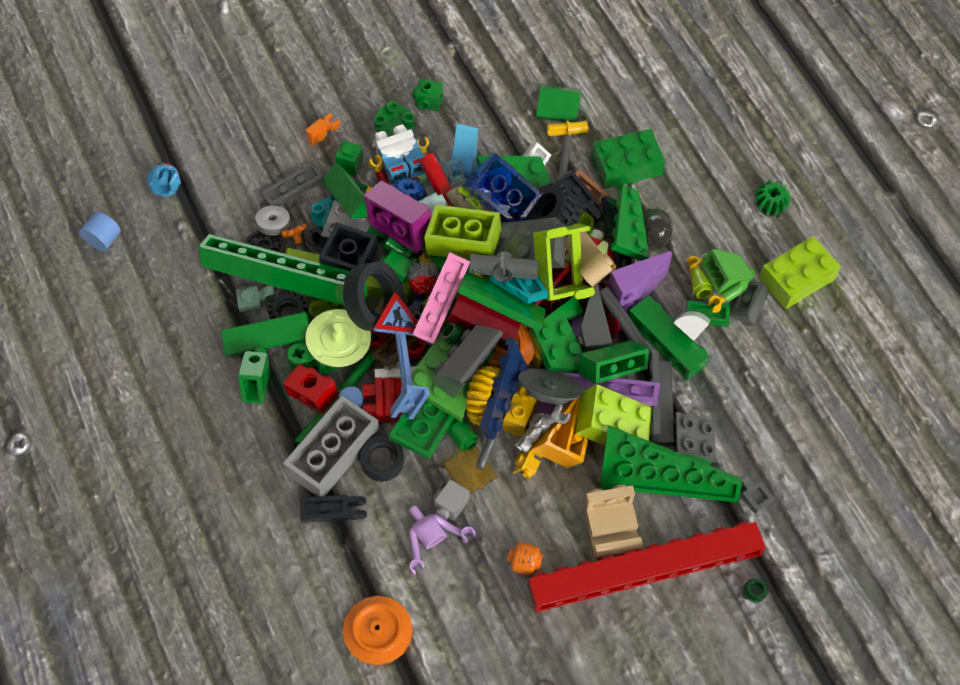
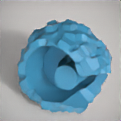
M158 163L147 174L148 186L157 195L171 196L176 193L181 183L179 172L169 163Z

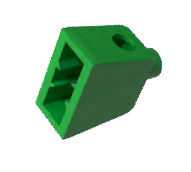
M255 347L253 352L247 351L244 353L238 375L242 402L265 404L270 367L267 351L263 347Z

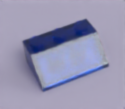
M493 153L475 168L461 186L490 212L500 213V220L503 223L523 221L542 195L537 188L497 153Z

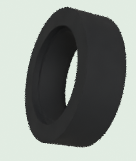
M372 262L354 267L348 273L344 282L343 300L347 314L357 327L365 331H374L373 329L380 316L375 317L372 315L365 302L364 286L369 276L376 278L381 285L384 294L383 311L394 293H397L405 304L404 289L400 278L392 267L383 262Z

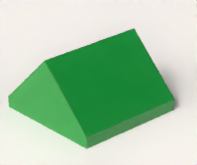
M542 84L536 118L560 122H576L582 89Z

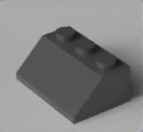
M476 325L472 331L467 329L460 338L462 341L460 346L454 345L447 354V357H449L445 364L440 362L433 371L436 376L432 382L452 398H455L493 351L503 332Z

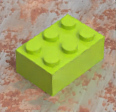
M435 205L424 237L427 255L447 257L449 253H452L465 260H470L471 254L494 256L501 233L500 213Z
M812 236L765 264L758 279L765 284L770 293L786 310L834 281L841 266L821 243Z
M596 384L582 391L575 434L605 445L607 426L610 425L649 441L652 407Z

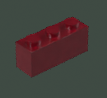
M461 294L457 297L447 318V322L459 324L465 331L467 329L472 331L476 325L500 330L503 332V335L496 346L506 351L508 350V347L505 346L506 339H515L521 326L520 322Z

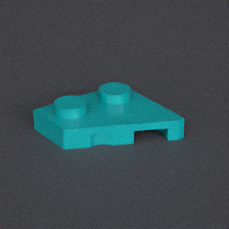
M489 275L490 281L527 304L545 299L548 296V291L538 276L536 279L512 277L509 281L501 282L496 280L493 275Z

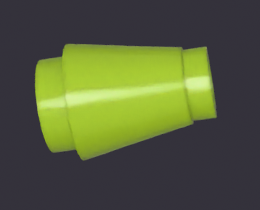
M695 267L690 271L693 295L700 300L707 299L713 294L714 287L702 268Z

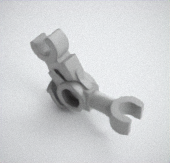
M557 405L550 415L544 413L535 414L528 421L529 428L526 430V433L517 439L514 445L519 450L527 452L532 443L541 434L548 431L552 423L565 424L568 422L571 414H561L562 405Z

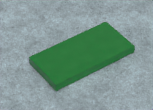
M468 271L465 272L458 289L459 294L536 331L541 330L544 324L545 308L534 303L527 304L503 288Z

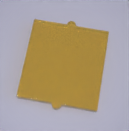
M477 446L470 451L459 452L458 456L444 463L453 480L470 491V494L478 489L483 490L485 485L498 478L488 462L484 470H479L475 467L481 454Z

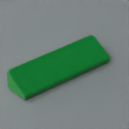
M335 162L323 179V183L351 219L366 218L367 211L363 196L365 194L339 162Z
M302 312L222 330L221 335L225 356L230 357L244 354L247 351L253 352L255 347L267 349L306 340V331L311 321L307 313Z

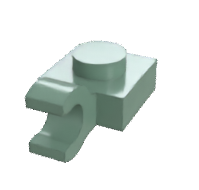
M258 286L237 289L238 309L240 312L262 309L261 303L272 302V297L275 296L273 286L264 287L260 291Z

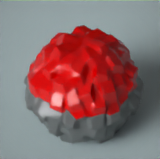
M432 262L413 263L407 275L410 288L416 294L430 295L440 270Z

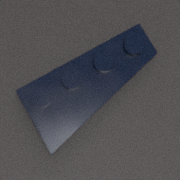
M513 338L506 339L505 346L508 347L506 356H501L500 358L501 373L499 378H494L492 384L493 398H488L480 424L485 437L494 440L497 432L501 430L504 416L510 410L513 395L517 393L519 388V373L527 369V363L523 358L516 339Z

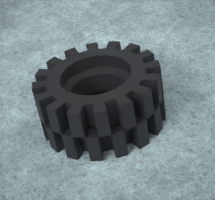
M286 290L285 295L279 292L277 293L278 298L273 296L272 302L269 301V319L283 317L280 311L288 306L295 307L297 310L296 314L306 312L309 317L306 300L302 298L300 293L296 296V292L292 291L289 294L288 290Z

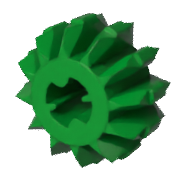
M770 180L766 184L761 183L754 194V202L756 206H759V212L764 210L766 211V216L769 213L776 216L778 212L783 213L790 203V191L785 190V185L780 186L778 181L773 184Z

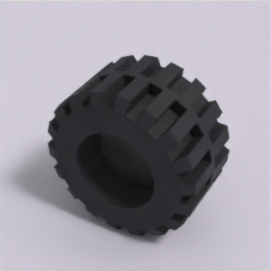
M550 182L546 186H540V189L535 190L534 194L528 198V203L524 207L526 209L524 211L525 221L556 217L565 226H571L575 223L578 224L580 221L579 217L582 215L580 200L563 184L558 182L554 184Z

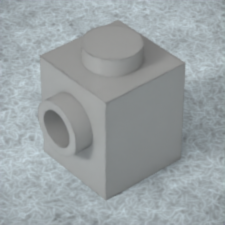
M450 479L443 489L439 488L434 495L433 500H435L434 508L436 513L443 519L447 520L449 518L454 522L468 503L470 491Z

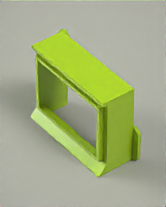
M575 223L571 226L533 232L535 260H538L537 276L548 291V296L545 300L552 301L569 296L583 299L595 294L593 286L583 284V276L579 272L582 268L580 232L589 231L590 226ZM569 235L572 284L553 288L550 239Z

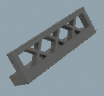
M652 352L649 362V382L660 383L657 406H650L652 407L650 442L657 445L673 446L672 361L659 360V352Z

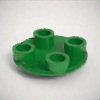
M395 101L388 102L374 116L375 129L378 133L381 131L386 132L388 137L394 135L393 129L396 126L403 124L407 131L413 130L414 115L409 109L398 105Z

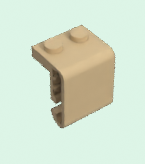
M617 485L610 490L594 489L586 494L584 514L596 559L607 555H620L632 549H636V551L643 549L642 539L638 537L636 531L638 523L632 503L635 496L633 486Z

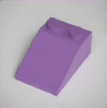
M671 251L611 271L608 287L626 313H629L630 309L644 300L667 276L672 258Z

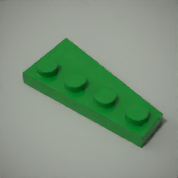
M622 185L617 191L616 208L618 212L614 217L616 228L612 234L615 239L611 244V250L642 261L650 257L640 193L634 188Z

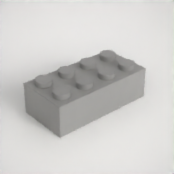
M341 396L284 461L285 474L315 496H325L360 455L365 442L378 434V420L344 396Z

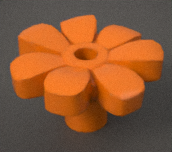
M302 224L289 231H283L281 235L283 238L292 237L295 245L303 242L300 234L308 228L307 224Z

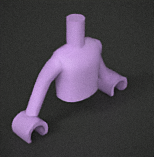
M417 506L412 507L409 512L416 522L409 530L413 560L410 562V573L416 576V572L413 569L414 566H420L424 571V564L420 560L417 537L421 540L424 547L429 549L446 538L447 534L441 527L461 536V540L464 543H468L464 535L470 533L475 538V530L472 527L460 529L447 522L438 514L424 516Z

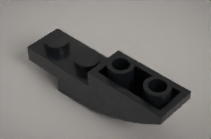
M602 197L605 237L611 238L612 244L615 239L612 234L616 228L614 217L618 209L616 208L615 199ZM612 250L616 270L635 263L634 258Z

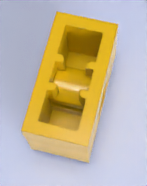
M520 383L517 393L512 398L510 410L504 417L503 431L521 437L529 427L528 421L533 417L539 400L530 396Z

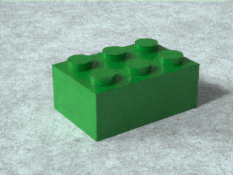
M652 129L596 141L592 145L591 158L604 189L662 176L665 159Z

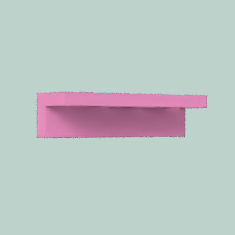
M452 253L448 254L412 334L413 336L426 341L425 343L430 346L434 344L470 261Z

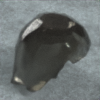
M648 208L643 211L648 248L661 249L669 243L672 237V219L662 209Z

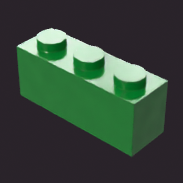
M630 340L579 354V375L597 384L648 369L649 348Z

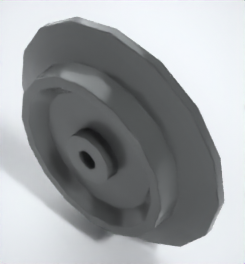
M527 369L519 373L518 377L519 383L530 396L545 403L566 404L570 400H576L582 396L583 388L571 377L559 372L547 371L546 369Z

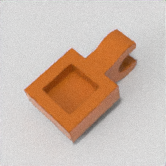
M333 114L326 115L323 120L321 118L305 130L307 142L312 147L325 139L328 130L334 131L340 127L339 119L333 123L331 122Z

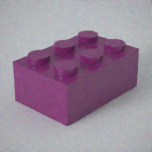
M380 181L363 195L371 227L386 236H391L396 242L416 254L426 245L424 237L431 219L430 208L426 204L414 200L410 195L402 193L393 185H388L383 181Z

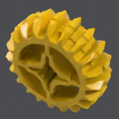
M481 366L480 369L476 370L475 375L472 376V381L469 383L470 387L466 398L467 417H469L470 422L477 426L481 424L488 398H493L492 384L494 378H499L501 369L495 366Z

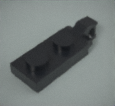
M572 170L555 181L563 184L580 200L579 202L582 205L580 209L582 211L581 216L587 217L593 225L600 222L603 214L598 210V200Z

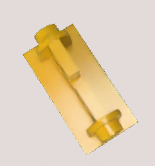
M536 441L532 443L527 452L522 451L518 454L514 461L516 466L512 473L515 474L522 471V475L528 479L535 476L541 461L534 458V456L536 455L540 459L543 458V456L531 451Z

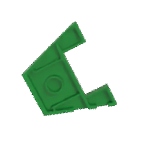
M480 155L476 158L481 173L498 167H511L512 180L509 188L513 191V197L518 208L501 213L500 220L502 223L524 221V211L526 210L524 207L528 203V198L534 194L535 190L540 189V186H546L547 183L551 182L541 156Z
M572 297L547 316L540 331L534 329L529 331L547 371L567 373L579 371V354L583 353L568 322V320L579 318L584 314L578 299Z

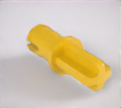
M586 120L580 122L566 121L565 123L547 125L548 136L588 133Z

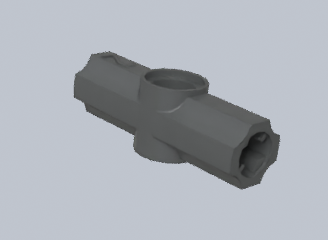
M499 252L495 256L471 254L469 273L493 275L496 280L501 282L509 281L512 277L536 279L538 260L514 258L509 252Z

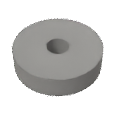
M266 206L260 209L255 217L257 229L265 235H280L283 231H287L290 226L289 213L280 206Z

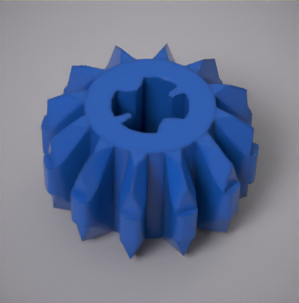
M401 177L400 180H394L393 186L402 193L410 195L414 200L420 201L426 198L424 184L418 183V179L411 180L410 177L408 179Z

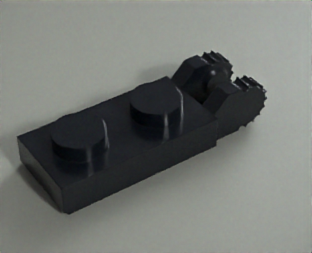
M347 495L301 497V523L367 518L365 510H348V505L363 506L367 503L366 497H347Z

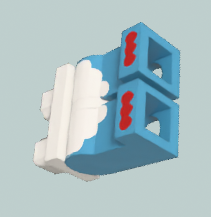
M402 124L393 129V136L388 137L384 131L375 134L376 153L382 158V166L391 185H393L394 180H400L401 177L408 179L410 175L412 179L425 174L422 167L419 170H414V168L421 166L419 160L426 155H423L412 130L407 131ZM402 173L401 176L394 177V175Z

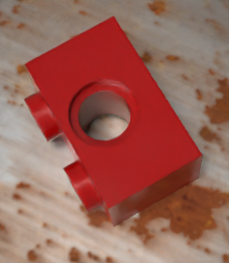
M301 364L283 382V386L290 397L321 414L327 410L339 395L335 386L336 383L329 376L323 377L312 367L306 368Z

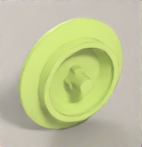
M334 309L321 313L312 320L306 331V345L310 354L320 363L331 367H344L356 363L364 357L371 343V332L357 327L348 316L347 311L343 309Z

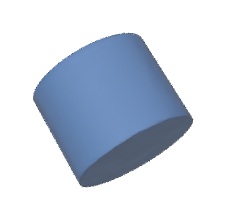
M98 211L94 212L79 230L81 237L89 245L100 251H106L121 232L120 227L113 219Z

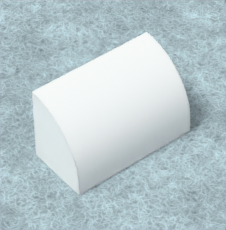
M695 311L685 312L674 321V324L693 341L710 323V319L707 316Z

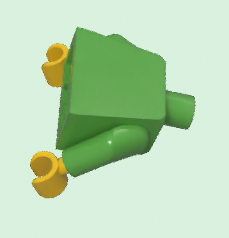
M711 249L710 252L701 255V258L690 256L687 260V266H689L690 272L693 268L700 267L701 264L717 294L722 295L720 297L712 296L709 299L708 306L717 304L712 310L713 313H717L720 311L723 302L726 301L728 303L747 289L748 283L755 277V270L752 267H747L739 254L725 252L722 249Z

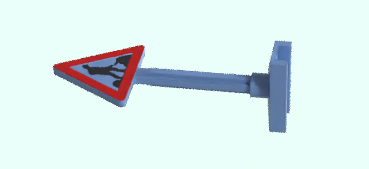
M394 293L373 330L393 333L396 337L402 387L401 394L390 409L391 417L396 418L399 412L408 413V419H413L428 398L429 388L412 385L406 335L413 334L418 321L397 293Z

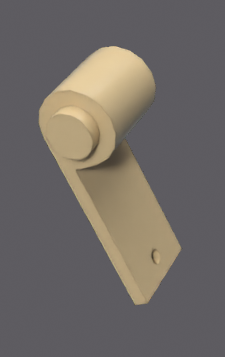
M584 231L580 232L582 268L579 272L591 286H595L613 270L611 265L614 262L606 253L602 254L587 232ZM568 235L565 239V248L571 255L570 236Z

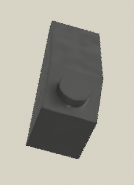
M598 284L593 286L595 294L589 298L580 333L576 336L583 353L611 346L612 344Z

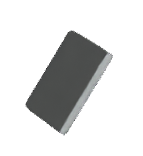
M749 282L747 289L737 297L730 312V317L754 326L768 296L765 284Z

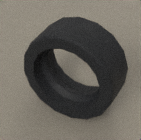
M386 435L370 438L362 446L360 452L362 470L372 480L380 482L392 480L403 469L404 453L402 446L391 441L389 436ZM381 447L393 450L396 456L394 465L388 469H375L370 465L368 459L371 451Z

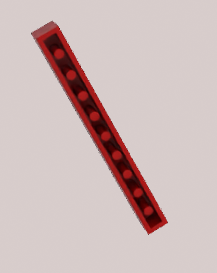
M747 521L736 524L733 528L726 529V527H720L713 530L712 533L705 535L702 532L696 533L685 540L675 538L665 545L652 544L647 546L645 550L636 551V549H632L617 557L607 555L597 562L583 561L577 567L568 569L567 566L557 568L553 573L549 574L539 572L528 579L527 586L534 611L537 613L758 557L765 550V545L757 523L748 524Z

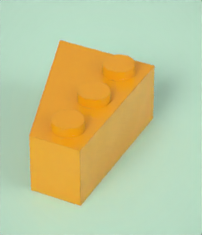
M580 397L576 400H570L566 404H560L563 406L561 414H571L568 422L565 424L552 423L548 431L539 436L531 451L565 468H570L583 462L588 439L575 434Z

